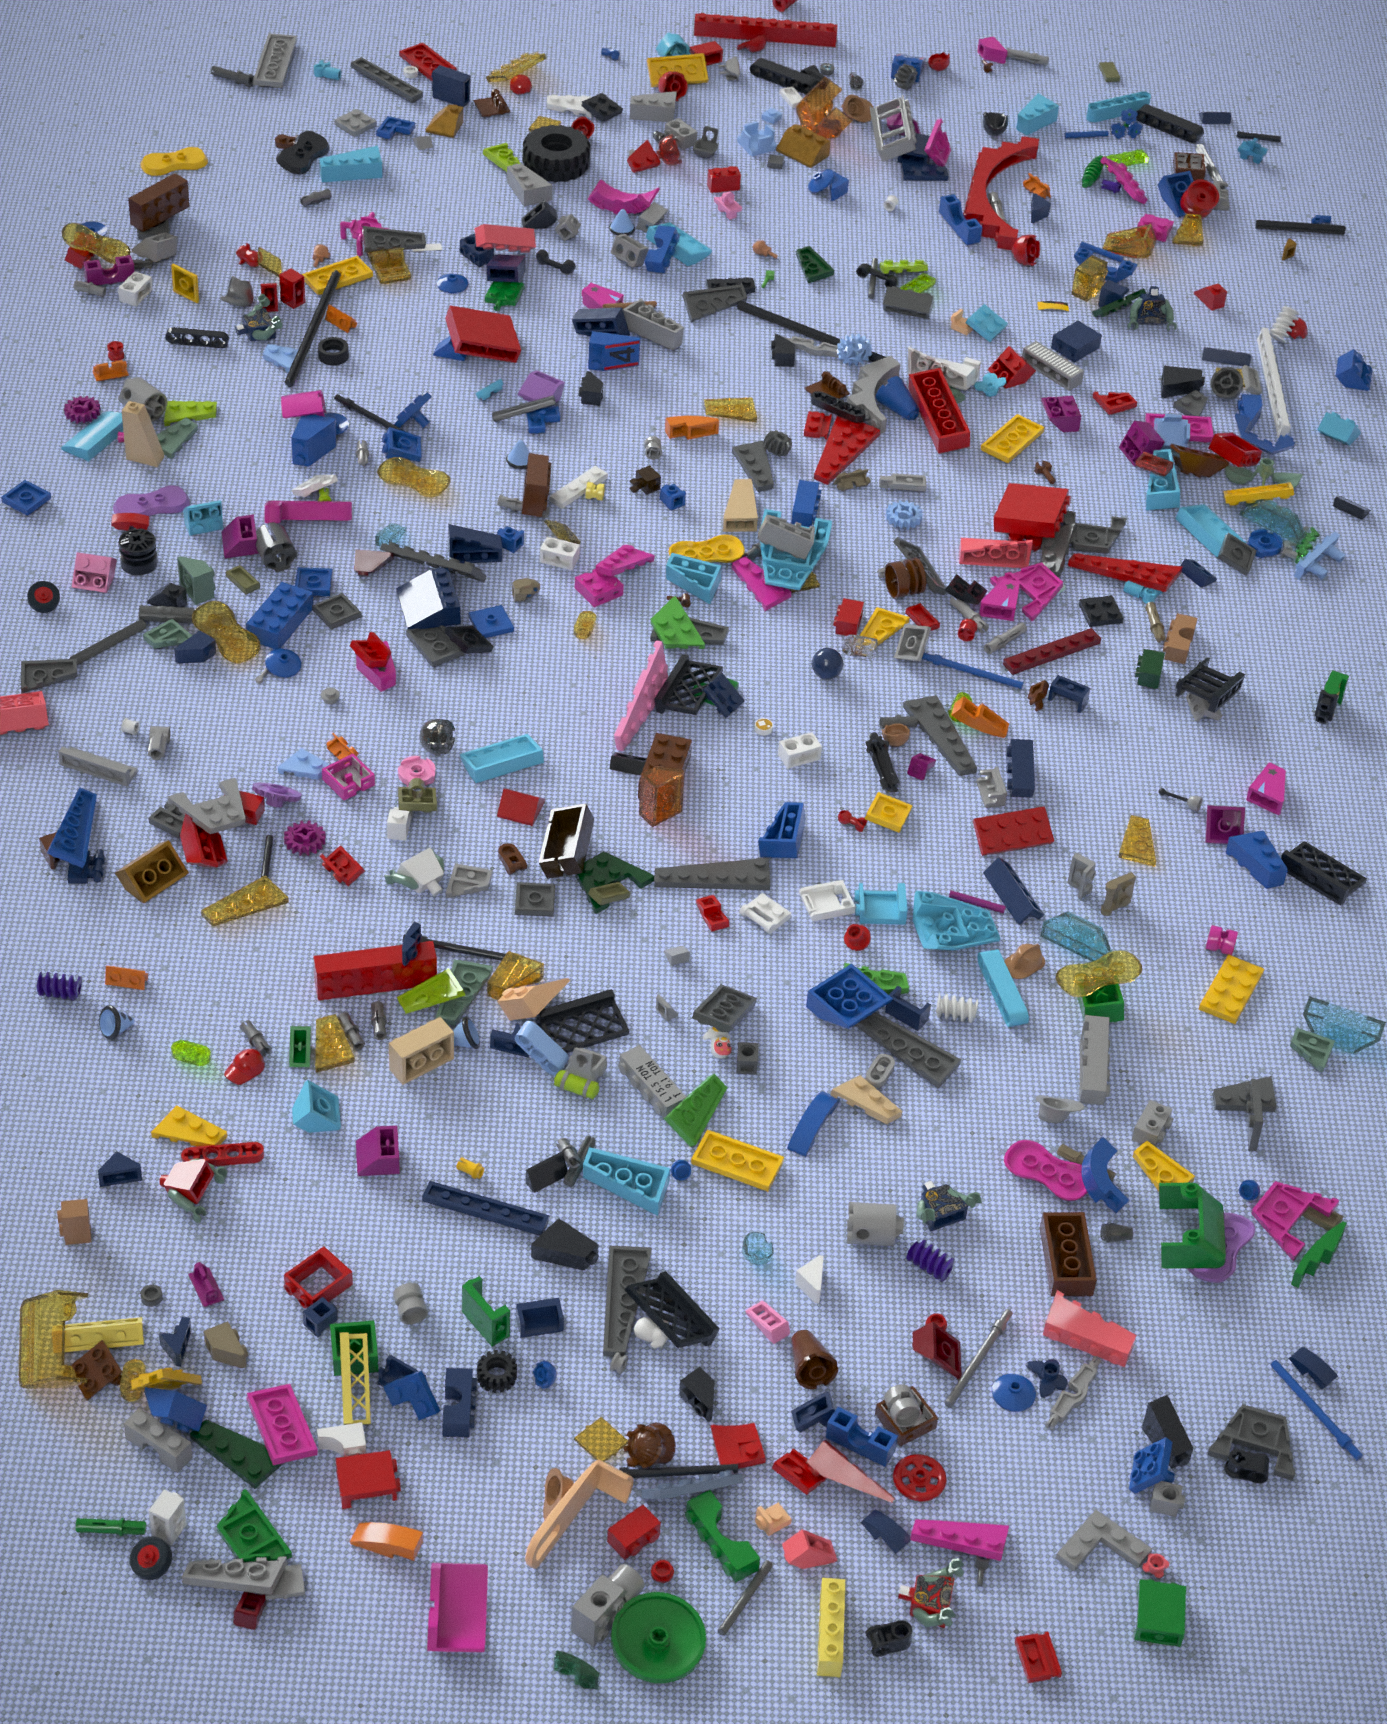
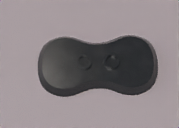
M304 131L296 137L292 147L286 148L277 154L276 161L282 168L291 173L304 174L310 170L311 164L316 158L324 156L329 152L330 146L328 141L320 134L313 131Z

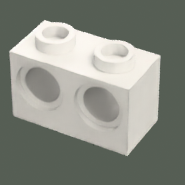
M134 272L118 288L120 302L137 307L153 290L152 277Z
M547 536L540 548V562L573 570L579 560V544Z
M813 732L779 741L778 756L786 768L789 769L821 760L822 745Z
M163 1490L148 1510L151 1534L172 1546L187 1525L184 1499L178 1493Z

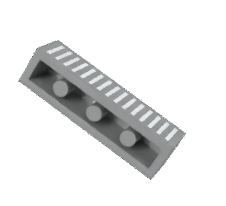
M1038 341L1023 348L1022 357L1036 371L1066 390L1070 391L1082 384L1084 370Z

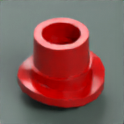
M850 925L844 935L846 946L854 951L864 950L871 941V934L863 925Z

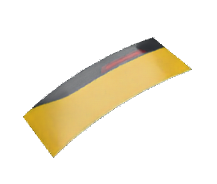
M1059 301L1037 302L1038 310L1060 309L1069 311L1068 303Z

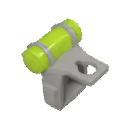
M574 1048L566 1070H560L554 1077V1085L562 1091L567 1090L581 1095L585 1099L590 1098L593 1100L598 1095L600 1089L599 1083L596 1080L607 1069V1057L584 1048Z

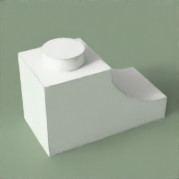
M398 807L390 809L387 820V839L407 840L413 811H402Z
M362 1422L317 1429L319 1450H332L339 1453L342 1457L366 1454V1441Z

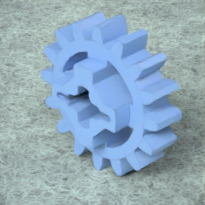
M851 333V337L845 335V340L840 339V344H837L839 360H843L844 364L849 362V366L852 363L858 366L859 362L864 364L863 360L868 361V356L872 355L870 340H866L865 335L860 337L859 333L857 336Z
M899 500V503L893 502L892 505H888L885 516L886 520H889V524H894L895 528L900 526V529L906 527L909 530L910 527L916 528V525H920L923 510L919 509V505L914 506V502L908 503V500L905 502Z

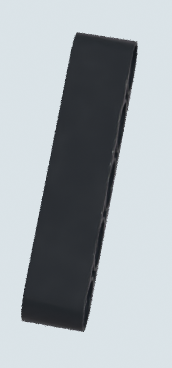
M763 58L757 59L749 68L751 74L786 88L793 86L797 92L806 95L810 94L818 86V81L815 77Z
M1144 104L1136 111L1138 113L1137 121L1187 142L1195 143L1204 135L1202 126L1149 104Z

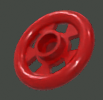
M913 1454L906 1456L896 1464L893 1470V1482L897 1490L906 1498L914 1501L935 1499L946 1487L947 1477L943 1466L937 1460L927 1455ZM913 1464L915 1468L908 1471L906 1467ZM924 1464H926V1465L930 1466V1467L932 1468V1470H931V1471H928L927 1469L923 1468L922 1466H923ZM908 1477L911 1484L905 1485L902 1478ZM931 1477L938 1479L936 1485L930 1484ZM916 1487H925L926 1492H916Z

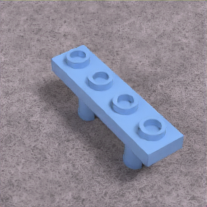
M1336 532L1330 536L1327 535L1322 544H1317L1313 552H1309L1306 555L1304 561L1300 560L1295 567L1297 570L1294 576L1300 580L1307 572H1311L1323 580L1328 570L1317 563L1327 555L1341 563L1346 556L1345 553L1335 547L1340 535Z

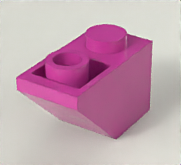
M994 36L979 39L977 52L983 59L1001 64L1006 63L1007 50Z

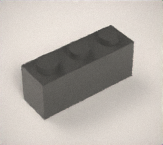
M896 286L887 287L883 300V310L930 319L934 297L929 293H916L910 289L906 291Z

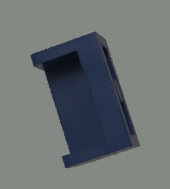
M1057 675L1050 685L1048 700L1052 701L1057 694L1078 702L1077 712L1081 713L1088 704L1091 688Z
M897 986L889 994L893 999L886 1005L885 1013L919 1031L929 1020L931 1004L926 1003L922 1009L900 998L901 987Z
M559 1297L516 1304V1320L520 1338L564 1332V1316Z

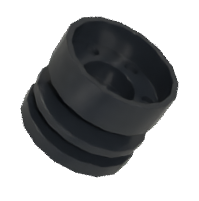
M132 529L124 532L119 537L120 565L123 571L131 575H145L155 570L158 559L154 534L144 529Z

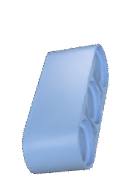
M526 1021L515 1036L516 1043L551 1075L556 1076L569 1060L568 1054L532 1021Z

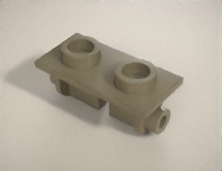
M857 469L851 473H840L833 484H837V489L841 491L853 489V483H855L856 488L867 486L870 483V478L866 477L869 470Z

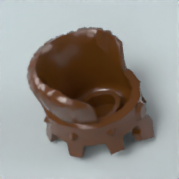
M658 1422L647 1426L638 1424L634 1431H628L626 1434L629 1440L627 1446H624V1452H628L630 1458L626 1460L628 1467L635 1468L639 1465L643 1468H650L651 1465H656L657 1463L666 1464L673 1459L676 1442L672 1431L666 1425Z

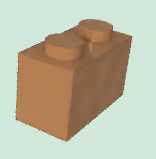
M88 1200L61 1201V1210H57L58 1223H62L59 1224L60 1237L64 1236L65 1245L92 1243Z

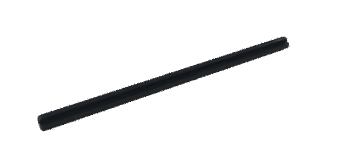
M338 270L332 272L285 379L284 383L288 387L293 386L340 280L341 273Z
M740 301L737 304L738 310L820 342L833 345L840 344V339L760 307L744 301ZM871 351L872 355L868 356L869 361L872 362L886 358Z

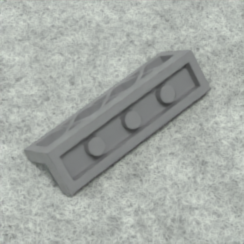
M61 747L58 751L60 765L126 787L138 773L135 767L73 747L69 749Z

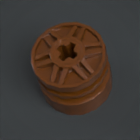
M915 557L910 560H903V562L896 561L886 564L884 571L885 583L892 598L896 599L906 597L908 594L915 595L916 593L925 592L926 574L920 559Z

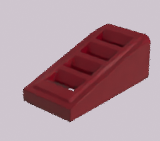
M243 1592L234 1611L233 1624L255 1630L267 1602L265 1594L261 1596L251 1592Z

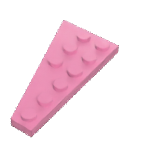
M655 641L653 645L655 651L649 655L647 669L642 670L633 691L635 697L632 702H628L627 715L621 718L614 734L617 750L624 751L626 746L630 744L631 739L639 731L643 722L646 721L649 713L653 711L655 697L668 678V665L665 661L662 641Z

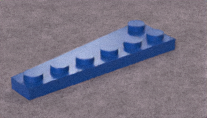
M79 787L47 854L83 868L87 858L97 794Z

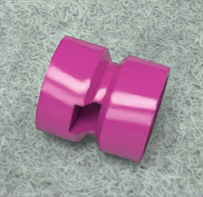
M1211 925L1205 949L1215 952L1220 950L1222 954L1232 955L1238 932L1230 929L1223 931L1222 927Z

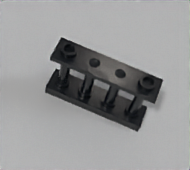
M1207 657L1202 662H1199L1184 678L1178 680L1175 687L1177 689L1175 696L1179 697L1187 691L1207 700L1210 704L1208 710L1215 713L1241 690L1246 674L1238 672L1235 676L1231 677L1209 668L1210 658Z

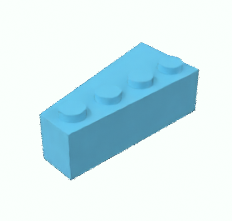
M378 145L319 158L322 182L383 178L382 160Z
M1171 449L1154 450L1146 495V510L1179 508L1180 488Z
M589 1147L583 1163V1178L658 1216L670 1182V1168Z

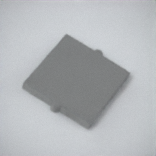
M301 1564L286 1566L273 1594H265L266 1600L287 1599L288 1597L305 1595Z

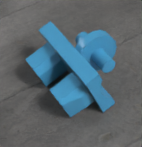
M1254 138L1252 141H1243L1241 146L1238 147L1237 152H1240L1241 159H1248L1250 155L1253 156L1254 163L1260 164L1268 149L1261 147L1262 145L1257 143L1258 139Z

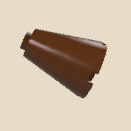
M809 1330L797 1331L792 1336L791 1342L795 1377L799 1385L805 1389L814 1390L818 1389L817 1386L824 1384V1386L830 1384L838 1373L835 1357Z

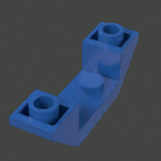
M1079 247L1074 254V259L1086 275L1106 281L1110 280L1115 283L1133 275L1138 264L1126 260L1121 262L1118 269L1102 265L1098 262H1092L1094 251L1087 248Z
M1244 413L1235 414L1241 438L1258 449L1274 455L1295 447L1294 438L1288 435H1280L1275 446H1272V442L1266 439L1262 441L1258 439V435L1252 432L1246 433L1251 425L1250 417Z

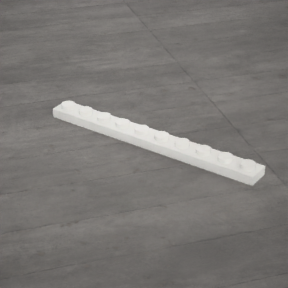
M1262 327L1257 343L1277 438H1279L1280 435L1285 436L1286 433H1289L1291 425L1288 421L1286 403L1284 402L1280 374H1278L1277 370L1278 365L1275 361L1276 355L1273 351L1274 346L1271 342L1269 328Z

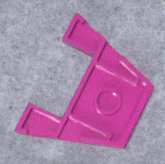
M1042 562L1021 568V571L1015 573L1007 572L1004 573V576L998 578L993 576L990 578V583L994 587L1002 579L1020 581L1019 587L1034 600L1022 607V613L1031 621L1035 620L1063 588V581Z
M1275 1181L1252 1209L1251 1214L1294 1261L1304 1249L1305 1243L1288 1232L1309 1206L1329 1217L1339 1205V1200L1333 1197L1332 1199L1321 1197L1322 1194L1315 1192L1313 1194L1301 1191V1188Z

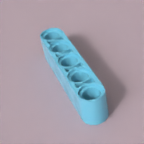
M1142 91L1089 103L1086 119L1089 122H1099L1121 117V112L1128 108H1131L1132 111H1137L1144 104L1150 105L1151 94Z
M996 949L979 952L977 955L978 965L1007 1027L1028 1024L1029 1015L1027 1008L1000 951Z

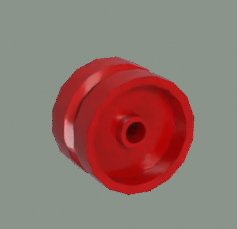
M1195 180L1181 197L1180 204L1182 210L1191 218L1204 219L1211 213L1219 201L1218 189L1207 180Z

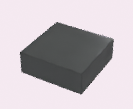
M770 154L767 167L782 169L785 156Z

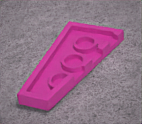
M1103 156L1100 162L1103 165L1109 166L1107 170L1117 176L1115 179L1124 185L1123 188L1134 200L1145 204L1148 200L1144 195L1145 192L1139 187V183L1133 179L1134 176L1128 172V167L1123 163L1119 164Z
M915 1519L910 1540L1001 1561L1009 1525Z

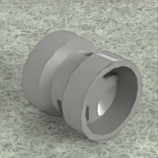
M655 436L648 437L644 442L645 455L648 459L656 460L662 455L661 441Z

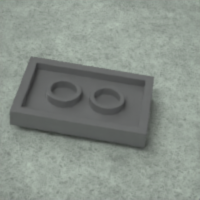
M443 625L434 628L406 630V636L432 667L464 656L461 648L444 633L446 628Z

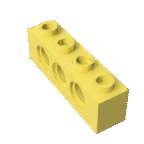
M822 1578L817 1676L841 1677L844 1648L845 1579Z

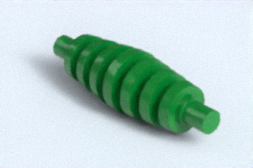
M1102 155L1095 157L1086 166L1082 177L1083 188L1091 186L1100 177L1104 166L1100 162L1103 158Z

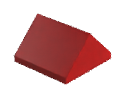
M504 788L497 817L533 826L545 803V799Z

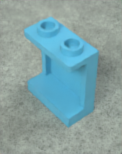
M859 883L858 890L854 892V901L858 902L855 906V915L859 916V924L906 925L908 910L905 883H897V891L863 890V883Z

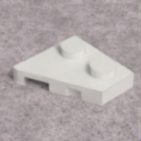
M315 475L292 489V493L294 496L304 498L316 490L337 482L338 479L336 475Z

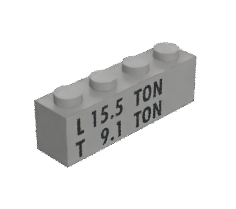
M641 1045L620 1054L618 1065L620 1072L627 1076L632 1086L641 1092L644 1100L649 1101L655 1112L661 1115L663 1119L686 1098L683 1092Z

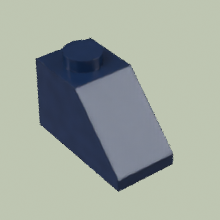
M199 630L174 648L175 662L183 664L207 661L216 654V640Z

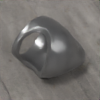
M232 276L226 296H221L220 299L240 307L251 305L254 301V293L250 281H242Z

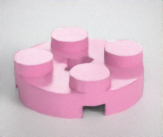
M420 756L407 757L398 767V777L407 787L414 778L422 779L425 782V786L435 781V764L428 758L424 760Z

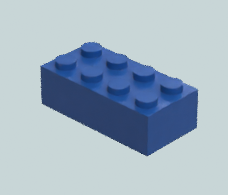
M281 582L246 623L247 640L272 649L281 648L312 611L313 592Z

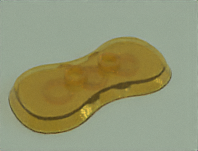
M68 223L61 232L63 241L70 247L92 252L112 264H115V257L127 256L131 253L130 248L124 242L101 236L81 224Z
M400 457L385 460L377 470L378 476L384 482L412 488L425 497L439 496L446 490L451 481L450 477L442 471L424 469Z
M206 602L192 613L191 618L194 626L216 640L221 655L229 662L235 664L243 663L253 658L260 651L261 645L257 636L242 628L235 620L230 607L223 602Z
M1112 951L1090 963L1071 964L1062 967L1056 973V981L1068 995L1072 997H1085L1103 986L1125 984L1134 981L1142 973V964L1130 952Z

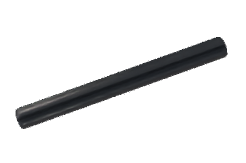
M1256 220L1255 222L1256 229L1344 235L1346 227L1343 225Z

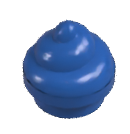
M677 1160L671 1166V1175L676 1180H686L691 1175V1165L686 1160Z
M1248 1179L1241 1183L1239 1194L1243 1199L1252 1201L1260 1195V1187L1256 1181Z

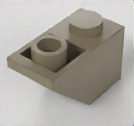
M228 1321L203 1331L205 1346L214 1361L242 1369L247 1367L246 1357H248V1351L244 1344H240L236 1328L232 1329Z

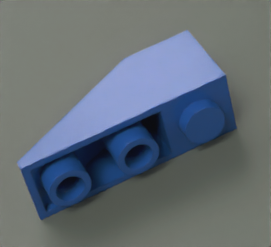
M1241 394V399L1237 401L1239 414L1244 413L1251 420V425L1246 433L1252 430L1260 418L1263 406L1261 395Z

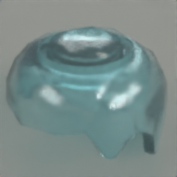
M748 1233L742 1243V1255L748 1262L754 1265L766 1264L770 1262L774 1255L773 1243L767 1242L764 1233Z

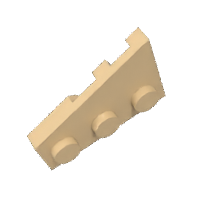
M861 1075L833 1088L830 1093L835 1098L839 1096L847 1100L846 1104L852 1107L854 1105L861 1107L865 1110V1114L885 1124L900 1118L903 1112Z

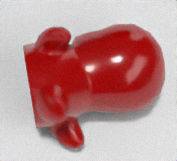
M249 243L237 249L236 254L240 259L239 265L246 262L254 268L261 264V254L251 250Z

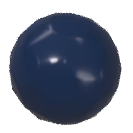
M833 648L820 649L812 658V670L821 679H833L843 669V658Z

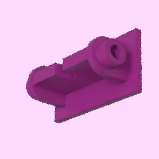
M201 1262L196 1263L193 1273L188 1274L203 1307L224 1301V1297L210 1268H206V1265Z

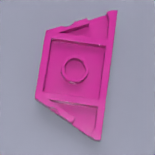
M941 118L936 120L924 151L938 166L943 167L946 165L951 147L948 142L947 133L942 132L941 124L943 120Z

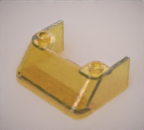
M55 1290L27 1298L22 1302L20 1307L18 1378L21 1388H69L87 1383V1378L76 1377L71 1365H64L65 1322L71 1320L76 1314L77 1307L75 1301L88 1298V1293Z

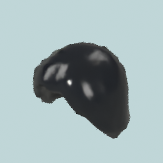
M994 112L983 113V128L987 134L999 136L1006 130L1008 115Z

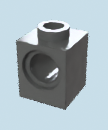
M738 1042L736 1074L757 1075L758 1043Z

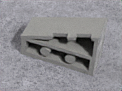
M766 515L758 531L757 539L763 544L772 545L779 551H786L795 558L805 560L814 544L815 527L810 526L808 529L801 527V523L796 522L793 525L786 523V519Z

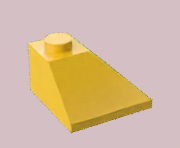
M171 264L173 292L195 303H199L197 275L175 264Z

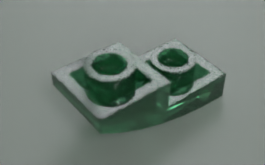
M559 1650L556 1651L554 1671H558L563 1675H575L576 1685L585 1689L593 1688L598 1690L600 1673L594 1667L574 1655Z

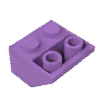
M535 370L529 373L518 392V396L523 397L525 401L531 402L554 395L556 402L561 399L565 382Z

